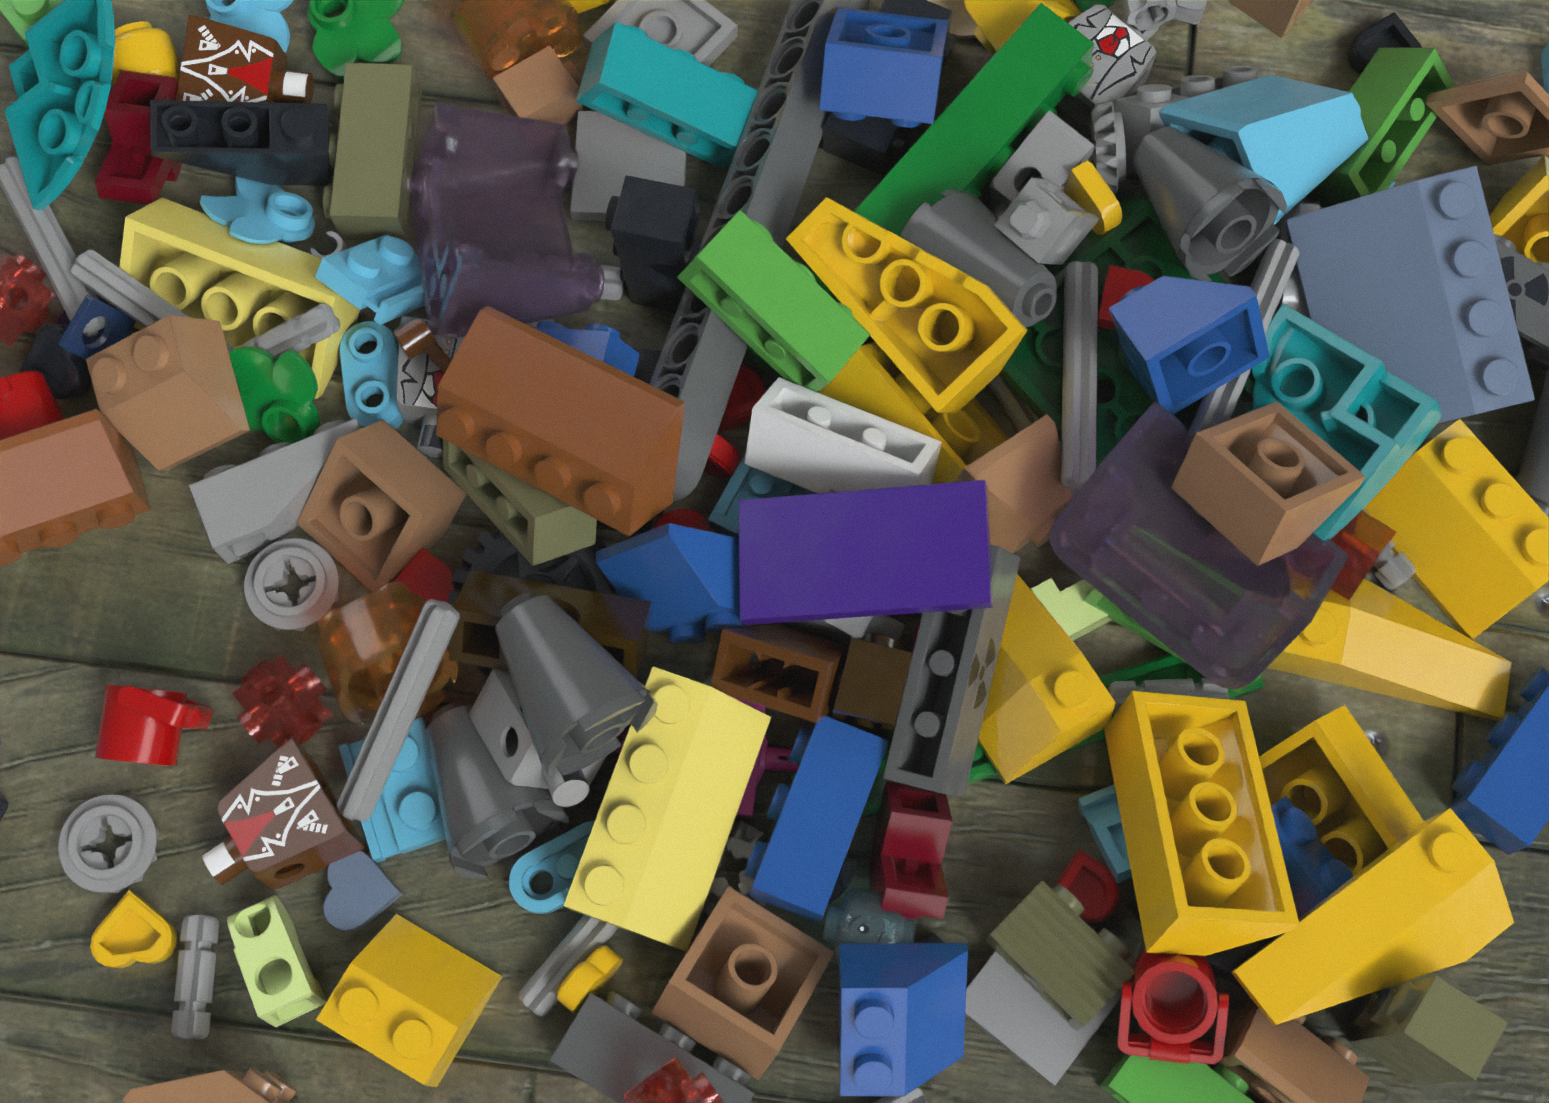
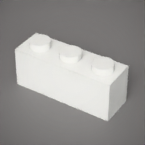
M779 377L752 409L744 464L817 494L828 493L831 489L836 492L929 485L933 483L942 442Z

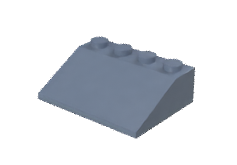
M1477 165L1416 180L1284 221L1289 243L1294 244L1299 250L1295 269L1307 317L1383 361L1388 372L1438 400L1442 413V418L1438 423L1535 400Z

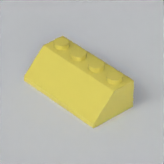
M160 198L125 217L119 268L190 318L220 321L225 342L232 347L241 346L258 335H263L266 331L300 314H304L320 304L331 306L334 315L340 321L339 330L330 337L318 343H313L310 347L298 352L309 363L316 376L318 391L315 399L323 395L340 360V342L342 337L352 326L357 324L360 310L315 278L322 258L277 241L268 244H254L239 240L229 234L230 226H223L213 221L207 214L165 198ZM136 322L133 326L134 328L139 330L145 328L138 322Z
M653 666L645 687L657 701V711L647 725L638 733L632 724L629 728L563 906L580 914L688 952L771 717L713 687Z

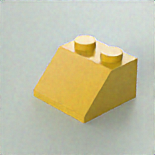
M396 914L350 963L316 1020L425 1086L437 1087L503 976Z

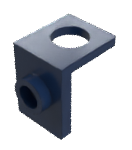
M86 295L71 321L64 310L56 323L69 324L58 345L84 359L126 338L136 323L131 317L99 296L96 299ZM103 316L105 327L98 330L97 335L86 336L83 333L86 325L92 319Z

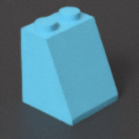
M1275 75L1263 76L1170 103L1159 111L1165 127L1179 129L1276 185L1285 198L1287 204L1286 214L1368 140L1360 116L1361 109L1353 93ZM1280 209L1274 225L1285 216Z

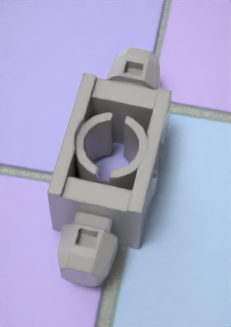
M1031 177L994 226L1037 263L1063 265L1099 218L1093 213L1086 212L1061 190L1063 187L1057 182Z

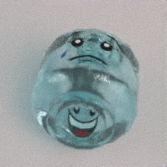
M855 887L846 893L842 906L830 904L824 927L823 941L834 943V957L839 965V943H914L917 918H904L898 912L881 910L878 891Z

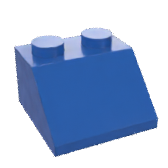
M837 7L825 44L819 110L832 111L835 117L850 121L862 120L866 116L889 118L890 123L907 128L918 127L922 123L933 124L948 20Z
M1162 276L1146 286H1139L1130 290L1121 298L1120 302L1109 308L1128 367L1164 419L1270 358L1257 295L1248 286Z
M667 523L596 551V564L620 596L651 601L648 631L669 634V641L671 643L698 644L705 641V634L711 632L722 633V629L743 627V622L740 620L739 538Z
M839 943L838 1061L840 1096H906L964 1056L967 943Z

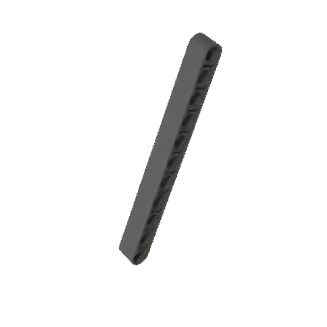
M791 0L698 254L739 210L751 220L762 224L771 234L773 241L782 249L821 140L823 127L830 114V111L819 110L825 44L837 7L866 10L870 0ZM687 286L683 292L649 384L685 402L673 501L681 500L689 495L697 486L703 474L748 346L740 336Z

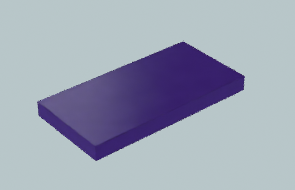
M977 480L739 500L740 620L745 625L993 608L988 486L986 481Z

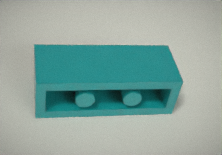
M615 22L592 42L576 102L724 169L733 160L758 90L745 85V82L734 74L719 72L698 62L694 55L685 50L671 49L649 38L638 27Z

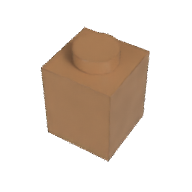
M550 45L493 77L499 104L527 146L578 118V111H583L582 104L576 102L582 78L574 64L570 60L562 63Z

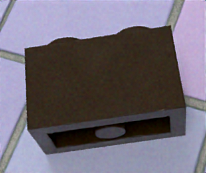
M868 634L865 641L852 638L833 709V719L889 741L888 744H891L913 653L901 650L902 643L887 636Z

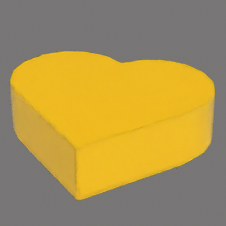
M1086 161L1071 169L1063 192L1086 212L1093 213L1099 218L1092 230L1096 234L1102 235L1120 225L1122 220L1120 204L1093 164Z
M128 890L96 928L91 937L90 948L97 962L107 967L122 969L131 966L136 961L146 964H157L165 961L176 949L178 936L176 928L167 918L137 893Z
M608 945L599 946L565 978L556 992L557 1000L577 1016L589 994L592 993L597 996L621 966L623 958Z

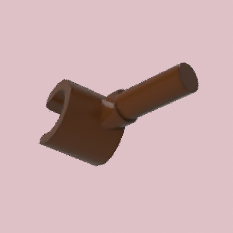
M413 319L394 330L397 341L409 360L426 351L432 362L444 373L446 372L452 359L438 345L430 328L423 320Z

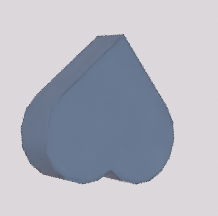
M358 851L329 864L327 876L332 889L325 898L323 905L324 915L328 923L336 929L348 933L356 932L369 925L403 894L372 858L364 852Z

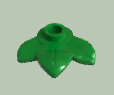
M310 0L307 15L312 28L316 31L313 51L318 62L332 76L344 79L346 62L357 63L360 60L364 63L390 64L400 59L402 56L401 39L389 19L395 16L402 8L404 0ZM334 11H343L337 17L328 18Z
M234 347L230 351L229 356L249 429L251 431H265L277 443L289 442L293 444L313 436L315 430L320 426V415L313 404L318 391V384L309 363L292 349L284 351L276 360L272 354L256 347Z

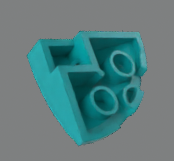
M64 0L25 32L29 50L8 66L18 99L8 106L4 112L33 209L44 210L69 185L82 166L99 131L107 106L114 65L115 27L112 0Z
M1283 303L1271 320L1265 335L1270 358L1252 368L1255 384L1252 409L1247 410V413L1277 401L1366 476L1361 486L1311 534L1325 544L1343 529L1393 478L1442 418V413L1438 400L1388 372L1383 361Z

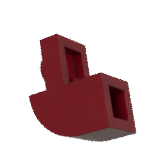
M120 71L109 94L104 112L113 143L95 179L99 198L149 205L158 199L165 181H177L182 163L151 156L150 100H176L178 89L176 77Z
M886 781L874 831L870 862V897L879 899L881 910L892 911L898 916L909 919H916L922 916L944 918L949 896L942 861L953 822L946 794L907 784Z

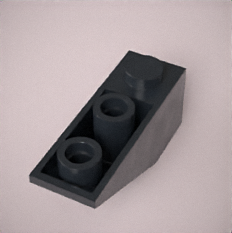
M150 100L151 156L269 185H328L327 104Z

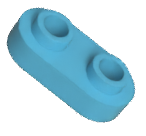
M374 321L361 322L352 326L344 334L340 342V359L346 409L351 419L356 418L362 428L384 420L396 430L404 421L396 399L399 345L388 327ZM370 341L377 343V347L373 352L369 354L359 353V349L364 343ZM381 394L384 396L382 403L377 407L365 406L366 400L371 395Z
M595 821L585 822L526 853L516 861L510 872L509 888L514 900L521 907L535 914H548L563 907ZM540 872H548L553 877L552 889L542 895L534 893L531 887L533 877Z

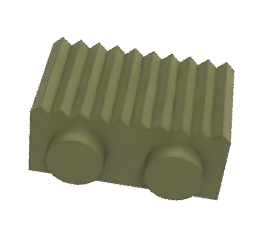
M1041 881L985 940L1072 1028L1078 1030L1085 1027L1118 990L1122 988V982H1127L1135 974V971L1125 962L1131 956V953L1111 932L1103 928L1097 934L1079 917L1085 909L1069 890L1058 883L1051 889Z

